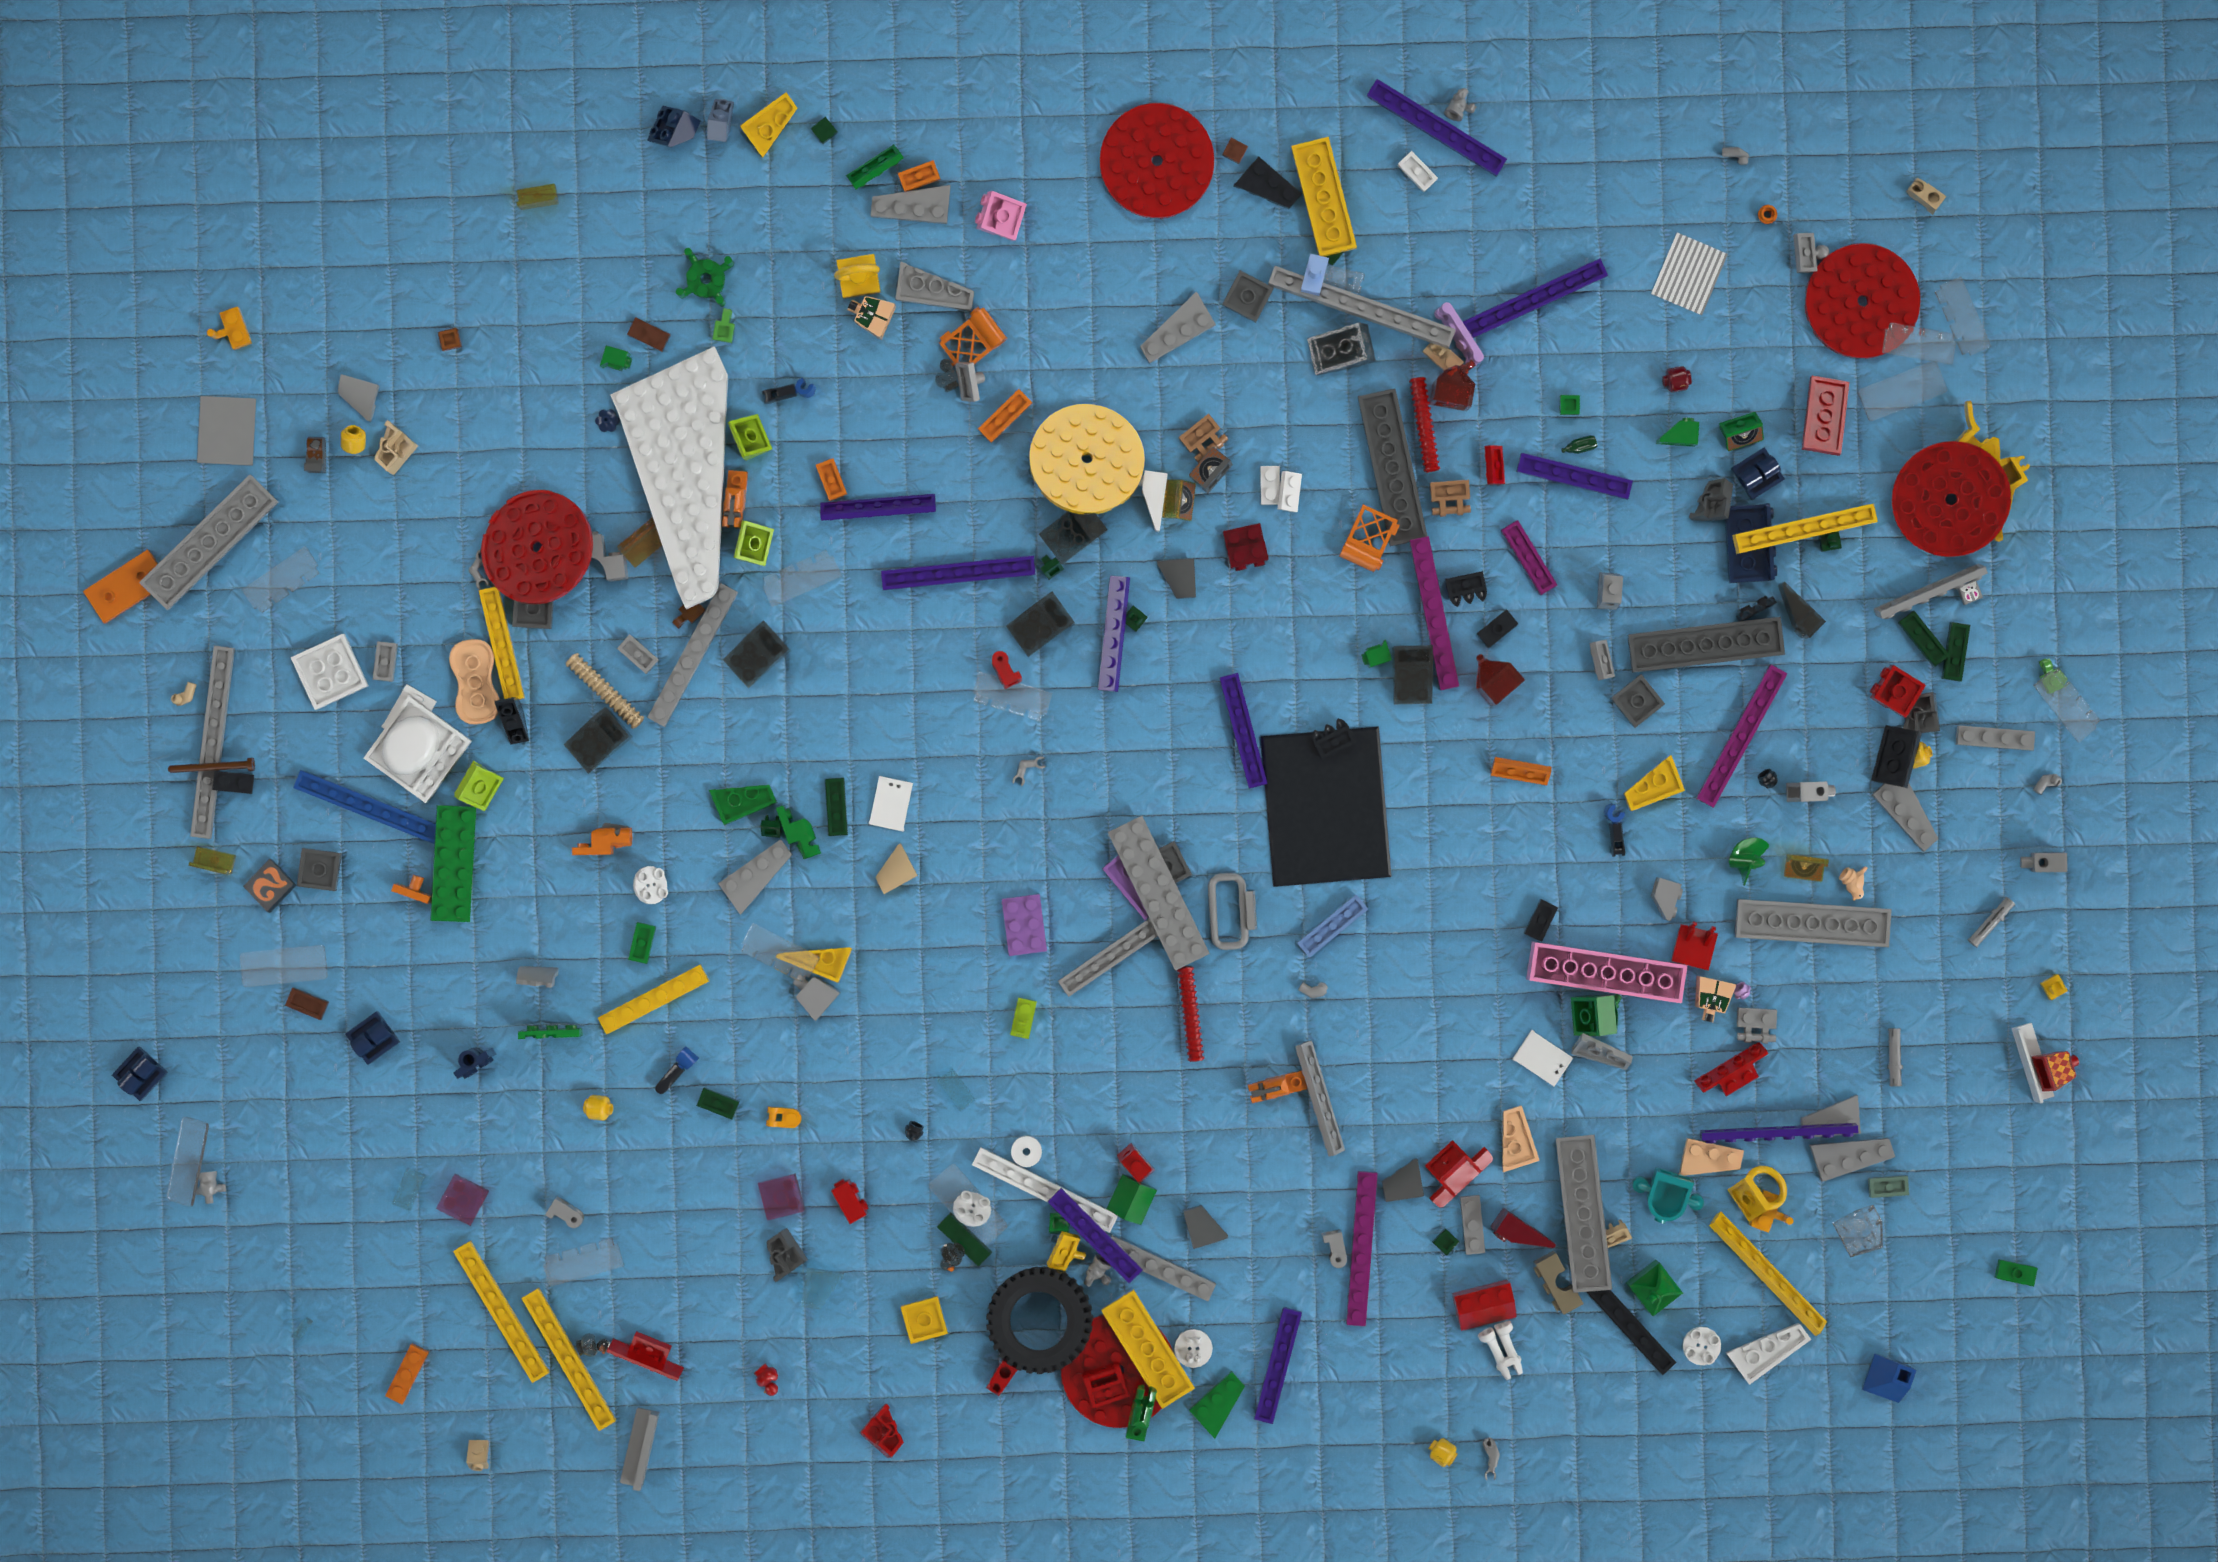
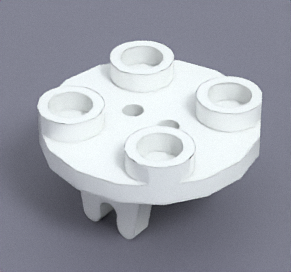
M646 866L639 869L635 874L633 889L640 901L645 904H656L667 897V881L661 868Z
M963 1191L954 1201V1215L959 1222L967 1226H981L990 1217V1200L978 1193Z
M1707 1327L1693 1328L1683 1339L1682 1348L1684 1355L1696 1365L1713 1364L1721 1351L1720 1337Z
M1190 1329L1180 1333L1174 1347L1175 1355L1179 1362L1191 1368L1201 1367L1207 1363L1213 1350L1212 1342L1208 1335L1197 1329Z

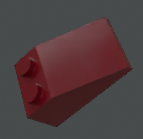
M1502 1208L1490 1226L1494 1230L1493 1234L1503 1242L1508 1240L1511 1243L1555 1248L1556 1246L1551 1239L1505 1208Z

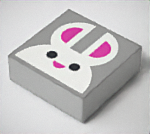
M1971 581L1962 588L1957 589L1963 605L1983 598L1977 581Z

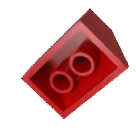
M1508 1280L1452 1293L1461 1331L1517 1317L1515 1300L1511 1284Z

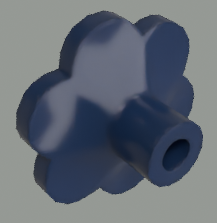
M612 409L599 411V416L595 419V423L599 425V429L602 432L615 431L616 425L620 422L616 412Z

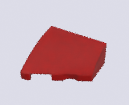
M884 1404L859 1433L885 1457L892 1458L904 1442L897 1431L895 1420L892 1419L889 1405Z

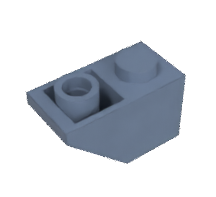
M725 99L714 100L708 117L707 139L727 141L730 133L734 102Z

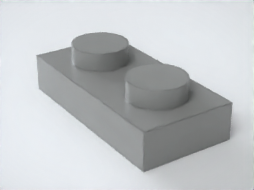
M630 634L617 648L645 674L659 661L655 655Z
M1607 639L1589 643L1598 680L1615 677Z
M377 641L373 680L394 681L398 644Z

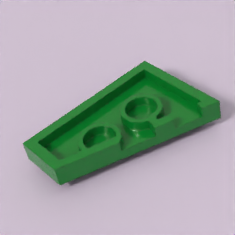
M770 785L709 790L724 826L777 803Z
M575 1024L565 1025V1028H558V1025H546V1029H539V1025H528L527 1029L518 1031V1039H525L526 1037L541 1039L549 1038V1036H552V1038L583 1036L582 1028H577Z
M1233 1371L1227 1374L1189 1409L1214 1439L1217 1437L1245 1387Z

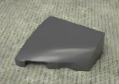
M1726 478L1709 481L1704 493L1697 501L1699 503L1695 513H1690L1689 518L1697 521L1728 519L1733 484Z
M1194 559L1157 561V565L1176 599L1196 598Z
M1923 693L1919 696L1905 720L1904 729L1922 733L1940 731L1936 693Z
M1417 1158L1411 1160L1406 1166L1398 1169L1393 1175L1388 1176L1382 1181L1384 1200L1386 1202L1424 1196Z
M1202 1205L1183 1210L1193 1249L1228 1238V1234L1217 1224Z
M787 1228L767 1241V1248L771 1255L770 1263L774 1265L775 1276L773 1277L775 1282L808 1260Z

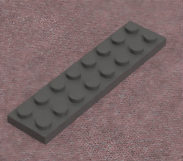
M1396 388L1358 396L1382 513L1397 519V524L1400 525L1396 535L1391 534L1389 546L1409 543V540L1426 537L1425 522ZM1384 519L1386 530H1389L1392 522Z
M1781 617L1627 635L1632 673L1785 655Z

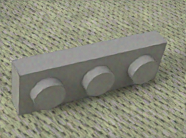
M1480 1195L1461 1196L1460 1205L1465 1254L1485 1253Z

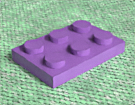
M1040 894L1002 899L1009 956L1047 951Z

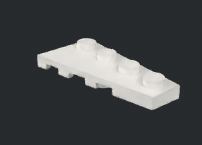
M1796 1323L1725 1353L1750 1385L1809 1342L1811 1338L1803 1327Z

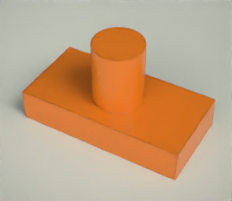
M413 874L409 887L399 883L393 884L392 892L426 904L431 903V895L420 891L424 880L423 877Z

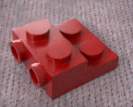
M1889 665V667H1884L1881 671L1880 677L1882 679L1878 684L1875 683L1870 689L1872 694L1870 698L1903 718H1907L1926 685L1895 665Z

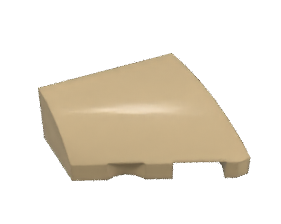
M387 420L385 422L387 428L384 438L381 437L380 448L376 452L374 460L387 472L394 475L416 450L418 445Z

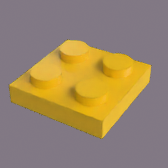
M938 1296L901 1306L911 1344L948 1334Z

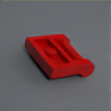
M1119 1363L1089 1375L1088 1373L1082 1375L1093 1409L1130 1397ZM1113 1374L1117 1375L1118 1379L1092 1387V1381Z

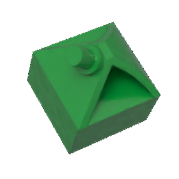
M1618 994L1571 997L1574 1036H1581L1582 1033L1588 1036L1617 1034L1618 1004L1622 997Z
M1656 1259L1626 1282L1652 1316H1655L1683 1294L1678 1285Z

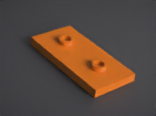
M147 549L83 591L104 624L151 595L139 583L158 564L150 550Z

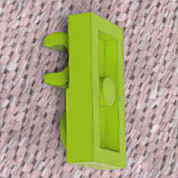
M1018 997L1010 1033L1011 1036L1029 1039L1037 1001Z

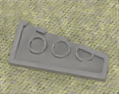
M951 185L872 197L871 217L947 224Z
M900 263L896 301L972 311L973 290L909 266L906 263Z
M1197 292L1194 293L1140 346L1149 364L1216 326Z
M780 839L718 883L740 915L793 854L783 840Z

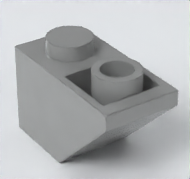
M1656 877L1651 897L1663 919L1671 921L1677 913L1675 905L1677 899L1680 900L1682 896V884Z

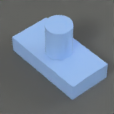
M1310 254L1301 292L1320 296L1329 258Z

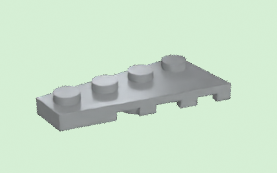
M1883 784L1872 794L1876 801L1923 852L1939 839L1910 784H1908V788Z
M1889 1138L1809 1145L1821 1181L1823 1182L1895 1157Z

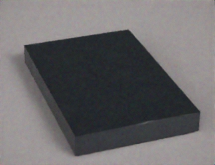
M1885 725L1871 781L1908 788L1922 732Z

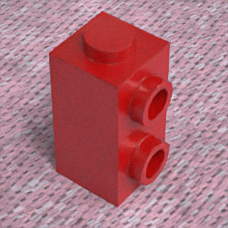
M841 1179L833 1184L834 1188H832L831 1192L849 1224L867 1215L869 1207L866 1201L858 1196L859 1189L855 1182L851 1183L850 1179L847 1181Z

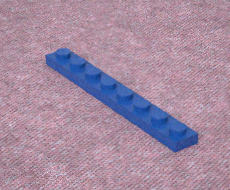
M300 770L293 787L294 789L434 844V822Z

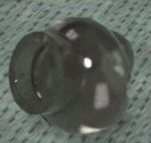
M943 359L940 362V369L945 373L935 376L936 385L944 388L946 393L959 386L957 371L952 370L955 363H952L949 359Z
M947 1243L942 1246L941 1255L943 1259L940 1262L941 1269L952 1272L954 1267L962 1262L965 1250L961 1244Z
M586 1333L581 1340L576 1341L579 1355H586L588 1357L596 1356L598 1351L605 1354L610 1345V1342L606 1339H601L596 1343L595 1336L590 1333Z

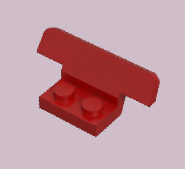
M1452 1140L1425 1165L1442 1184L1429 1199L1438 1207H1444L1493 1161L1490 1152L1483 1147L1470 1159Z

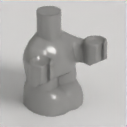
M1459 89L1453 95L1449 106L1444 112L1446 117L1453 121H1461L1464 111L1474 113L1477 106L1474 103L1468 105L1465 100L1468 94L1467 89Z
M217 1171L198 1173L200 1186L196 1188V1195L205 1196V1204L213 1203V1195L217 1192H226V1184L221 1185L216 1182Z
M1095 1255L1092 1264L1089 1265L1086 1271L1087 1276L1084 1284L1088 1287L1097 1279H1101L1102 1284H1107V1286L1111 1281V1278L1105 1274V1271L1109 1270L1111 1265L1101 1255Z

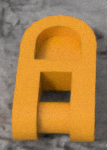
M768 1106L767 1113H769V1119L766 1120V1126L795 1128L801 1123L802 1116L797 1109ZM777 1114H782V1121L776 1120Z

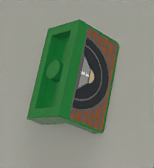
M1756 412L1719 423V428L1725 437L1726 449L1728 451L1764 440L1763 423Z

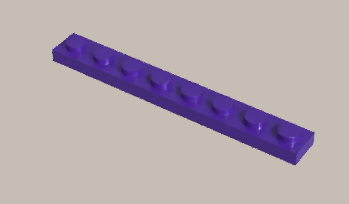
M1376 79L1366 96L1496 177L1507 158Z
M1601 258L1471 317L1463 321V324L1472 338L1478 337L1607 277L1608 273Z
M1034 556L881 571L883 590L1036 575Z
M1856 1123L1700 1130V1138L1705 1143H1717V1140H1725V1142L1730 1143L1736 1142V1139H1744V1141L1751 1142L1756 1141V1138L1772 1141L1775 1140V1137L1792 1140L1795 1139V1136H1803V1139H1812L1814 1135L1832 1138L1834 1134H1842V1137L1854 1136L1853 1133H1859Z

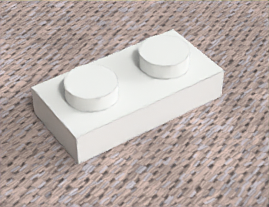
M1413 151L1405 156L1397 165L1423 193L1438 179Z
M1260 466L1261 505H1278L1280 466Z
M1282 471L1278 510L1298 512L1302 474Z

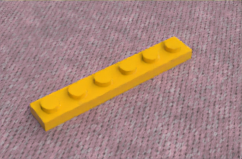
M496 587L479 590L504 699L512 697L519 698V700L525 699L500 591Z
M700 964L598 1017V1020L607 1035L709 982V979Z

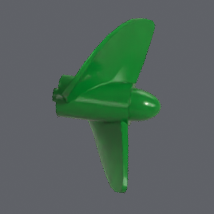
M1744 839L1736 844L1730 854L1729 865L1731 868H1738L1743 886L1747 882L1751 869L1765 865V860L1760 856L1769 848V844L1763 839Z

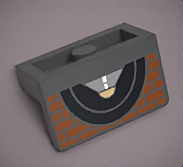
M1212 447L1190 472L1189 476L1208 494L1233 464L1224 454L1215 447Z

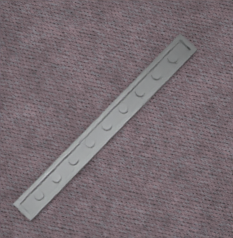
M1277 266L1273 269L1268 285L1444 348L1449 349L1456 330L1454 328L1326 283L1322 284L1320 296L1301 292L1304 280L1303 275Z
M214 646L199 764L221 762L235 648ZM220 770L198 771L190 837L212 839L217 791L212 790L214 771Z

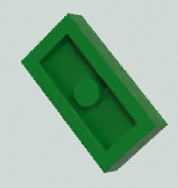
M640 922L636 923L628 960L648 964L656 926Z
M1998 1259L1994 1278L2034 1287L2038 1268Z

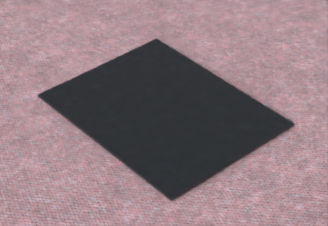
M1379 726L1350 729L1356 743L1324 759H1321L1313 743V732L1261 736L1263 768L1268 783L1265 784L1273 887L1392 877ZM1319 731L1325 737L1324 731Z

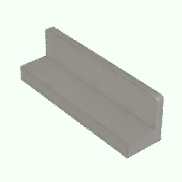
M637 1408L620 1479V1483L633 1486L632 1490L641 1491L660 1412L644 1408Z

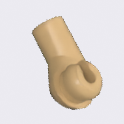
M187 682L184 692L172 695V703L182 706L191 702L197 684Z

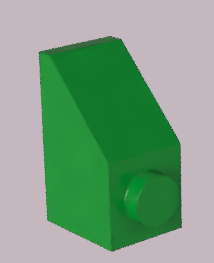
M1683 418L1657 439L1656 444L1697 446L1699 422L1694 421V418Z

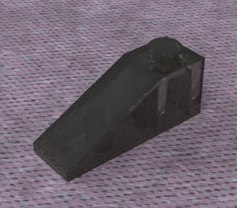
M1785 581L1781 582L1778 588L1791 625L1795 628L1794 632L1802 639L1811 638L1826 621Z

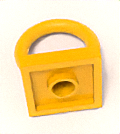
M874 254L836 260L838 270L834 273V277L840 280L843 299L881 293L878 278L880 268L876 265Z
M1756 1166L1752 1168L1744 1179L1727 1189L1749 1222L1767 1210L1779 1208L1787 1197V1185L1784 1178L1777 1170L1769 1166ZM1757 1174H1769L1777 1181L1779 1196L1775 1201L1768 1202L1753 1181Z

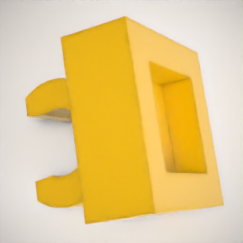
M2055 974L2040 983L2049 1000H2053L2068 991L2059 974Z

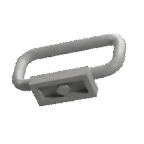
M1217 874L1210 879L1208 884L1211 940L1214 946L1221 950L1240 949L1248 942L1249 930L1257 929L1255 891H1246L1245 880L1239 874ZM1220 881H1236L1238 883L1241 939L1237 942H1221L1218 937L1216 884Z

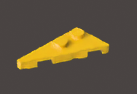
M853 948L779 953L776 958L839 983Z

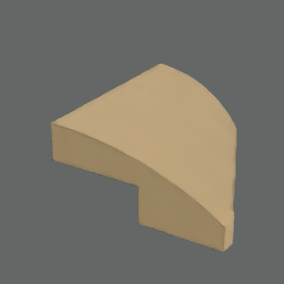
M901 843L897 845L875 877L883 894L918 876Z

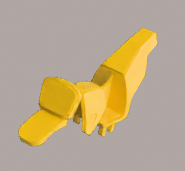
M1965 401L1964 411L1969 429L1963 431L1955 441L1976 445L1990 453L1999 462L2008 477L2012 504L2015 489L2028 481L2024 471L2029 469L2030 465L2020 466L2019 462L2025 456L2000 459L1999 438L1991 437L1990 439L1986 438L1982 443L1979 442L1974 436L1980 428L1973 416L1972 402ZM2002 530L1994 538V541L2000 542L2003 540Z

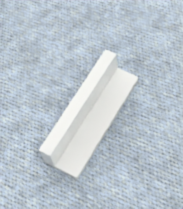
M2027 1023L2011 1029L2033 1100L2043 1103L2044 1099L2054 1097L2053 1091H2042L2032 1060V1056L2041 1055L2033 1025L2032 1023Z

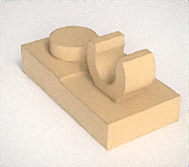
M1429 343L1422 351L1450 377L1464 363L1450 349L1433 343Z
M1621 1219L1618 1220L1619 1225L1613 1227L1610 1223V1229H1606L1608 1248L1632 1239L1626 1224Z

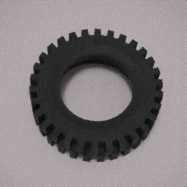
M1045 1266L1032 1267L1012 1275L997 1288L998 1290L993 1294L992 1302L988 1306L989 1313L986 1316L988 1324L986 1326L987 1330L990 1331L988 1337L994 1343V1350L1000 1352L999 1356L1001 1359L1005 1358L1008 1361V1365L1016 1366V1369L1019 1371L1026 1370V1373L1030 1374L1033 1372L1043 1374L1060 1370L1079 1356L1090 1339V1333L1093 1328L1091 1326L1093 1315H1091L1092 1306L1088 1302L1089 1297L1087 1294H1084V1288L1076 1283V1279L1070 1278L1069 1274L1066 1272L1062 1273L1058 1269H1050ZM1032 1292H1044L1054 1296L1061 1302L1067 1315V1328L1064 1336L1055 1346L1044 1350H1034L1022 1345L1016 1339L1011 1329L1010 1317L1014 1305L1021 1297Z

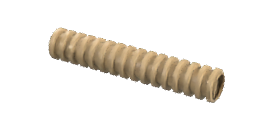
M578 653L573 654L567 660L566 666H570V670H574V674L579 675V679H583V682L587 683L589 688L592 687V691H596V695H600L601 700H605V703L609 704L610 708H614L613 711L618 712V716H622V720H626L632 729L638 727L644 720V716H640V712H636V708L631 707V703H627V700L623 699L621 694L618 695V691H614V687H610L609 682L606 683L600 674H596L597 671L592 670V666H588V662H584V659L580 658Z

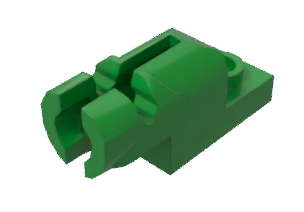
M785 805L777 807L776 810L788 844L797 842L798 845L796 846L803 859L821 854L819 845H810L811 841L816 839L811 823L806 818L791 823L790 819H793L790 809H786Z
M1139 1385L1135 1399L1132 1402L1125 1437L1144 1442L1157 1390L1150 1386L1148 1395L1144 1396V1385Z

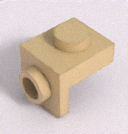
M469 1440L466 1463L471 1470L482 1471L483 1469H488V1440Z

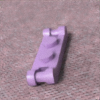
M1448 302L1441 305L1434 312L1435 317L1442 320L1445 326L1456 329L1453 336L1456 346L1465 356L1466 366L1469 368L1475 367L1484 359L1483 353L1453 306Z

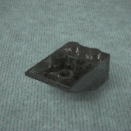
M1068 511L1040 532L1039 535L1059 562L1064 564L1107 533L1108 529L1096 513H1084L1083 515Z
M1052 591L1006 625V627L1029 657L1074 625L1075 622Z
M763 620L723 661L750 688L786 656L791 649L769 624Z
M1433 645L1392 647L1394 705L1432 704Z
M604 707L564 745L589 774L633 736L608 707Z

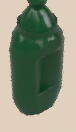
M1594 435L1575 439L1565 448H1562L1561 452L1564 453L1566 451L1568 453L1580 454L1597 448L1596 438Z

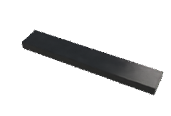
M1611 1290L1587 1292L1662 1375L1677 1363Z

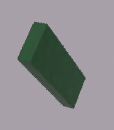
M1912 611L1898 622L1933 668L1950 656L1915 611Z
M1950 622L1946 651L1950 656L1944 660L1941 679L1962 682L1971 625Z
M845 778L825 779L828 836L848 835Z
M951 1212L938 1224L937 1228L978 1267L992 1253Z

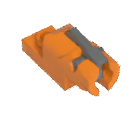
M728 470L722 527L730 528V525H734L737 529L741 528L743 511H745L748 472Z
M604 823L601 828L591 832V847H589V843H577V847H572V855L614 854L613 847L616 849L632 846V828L624 825Z
M1302 1070L1248 1084V1090L1252 1094L1250 1096L1251 1102L1257 1103L1307 1090Z

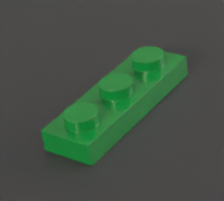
M893 144L847 174L846 177L856 190L866 185L873 178L880 176L885 170L895 166L904 158Z

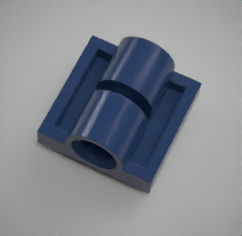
M1765 447L1731 468L1751 500L1785 480L1780 472L1781 468L1772 455H1769Z
M378 1011L345 1034L350 1040V1045L359 1057H362L367 1065L400 1043Z
M139 1046L111 1076L118 1081V1086L124 1092L142 1101L168 1072Z
M477 1047L463 1051L458 1058L461 1068L453 1072L457 1079L461 1077L464 1079L469 1078L478 1072L477 1067H485L494 1061L492 1057L496 1055V1052L493 1048L483 1052V1050ZM470 1055L474 1057V1063L470 1061Z

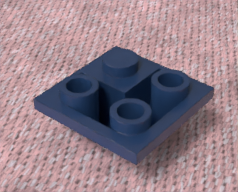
M662 106L658 112L655 124L650 130L647 141L667 147L676 146L693 139L701 121L684 110Z

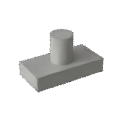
M974 362L955 363L961 400L970 402L980 400L977 384L985 381L984 374L982 372L975 373Z

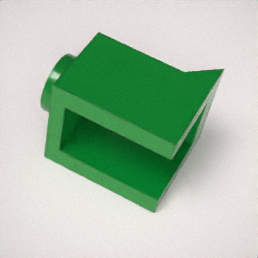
M606 345L600 367L605 368L608 366L619 371L629 369L632 363L631 354L628 351Z
M1386 640L1383 641L1381 646L1378 644L1369 647L1364 654H1361L1364 665L1368 664L1369 668L1392 660Z

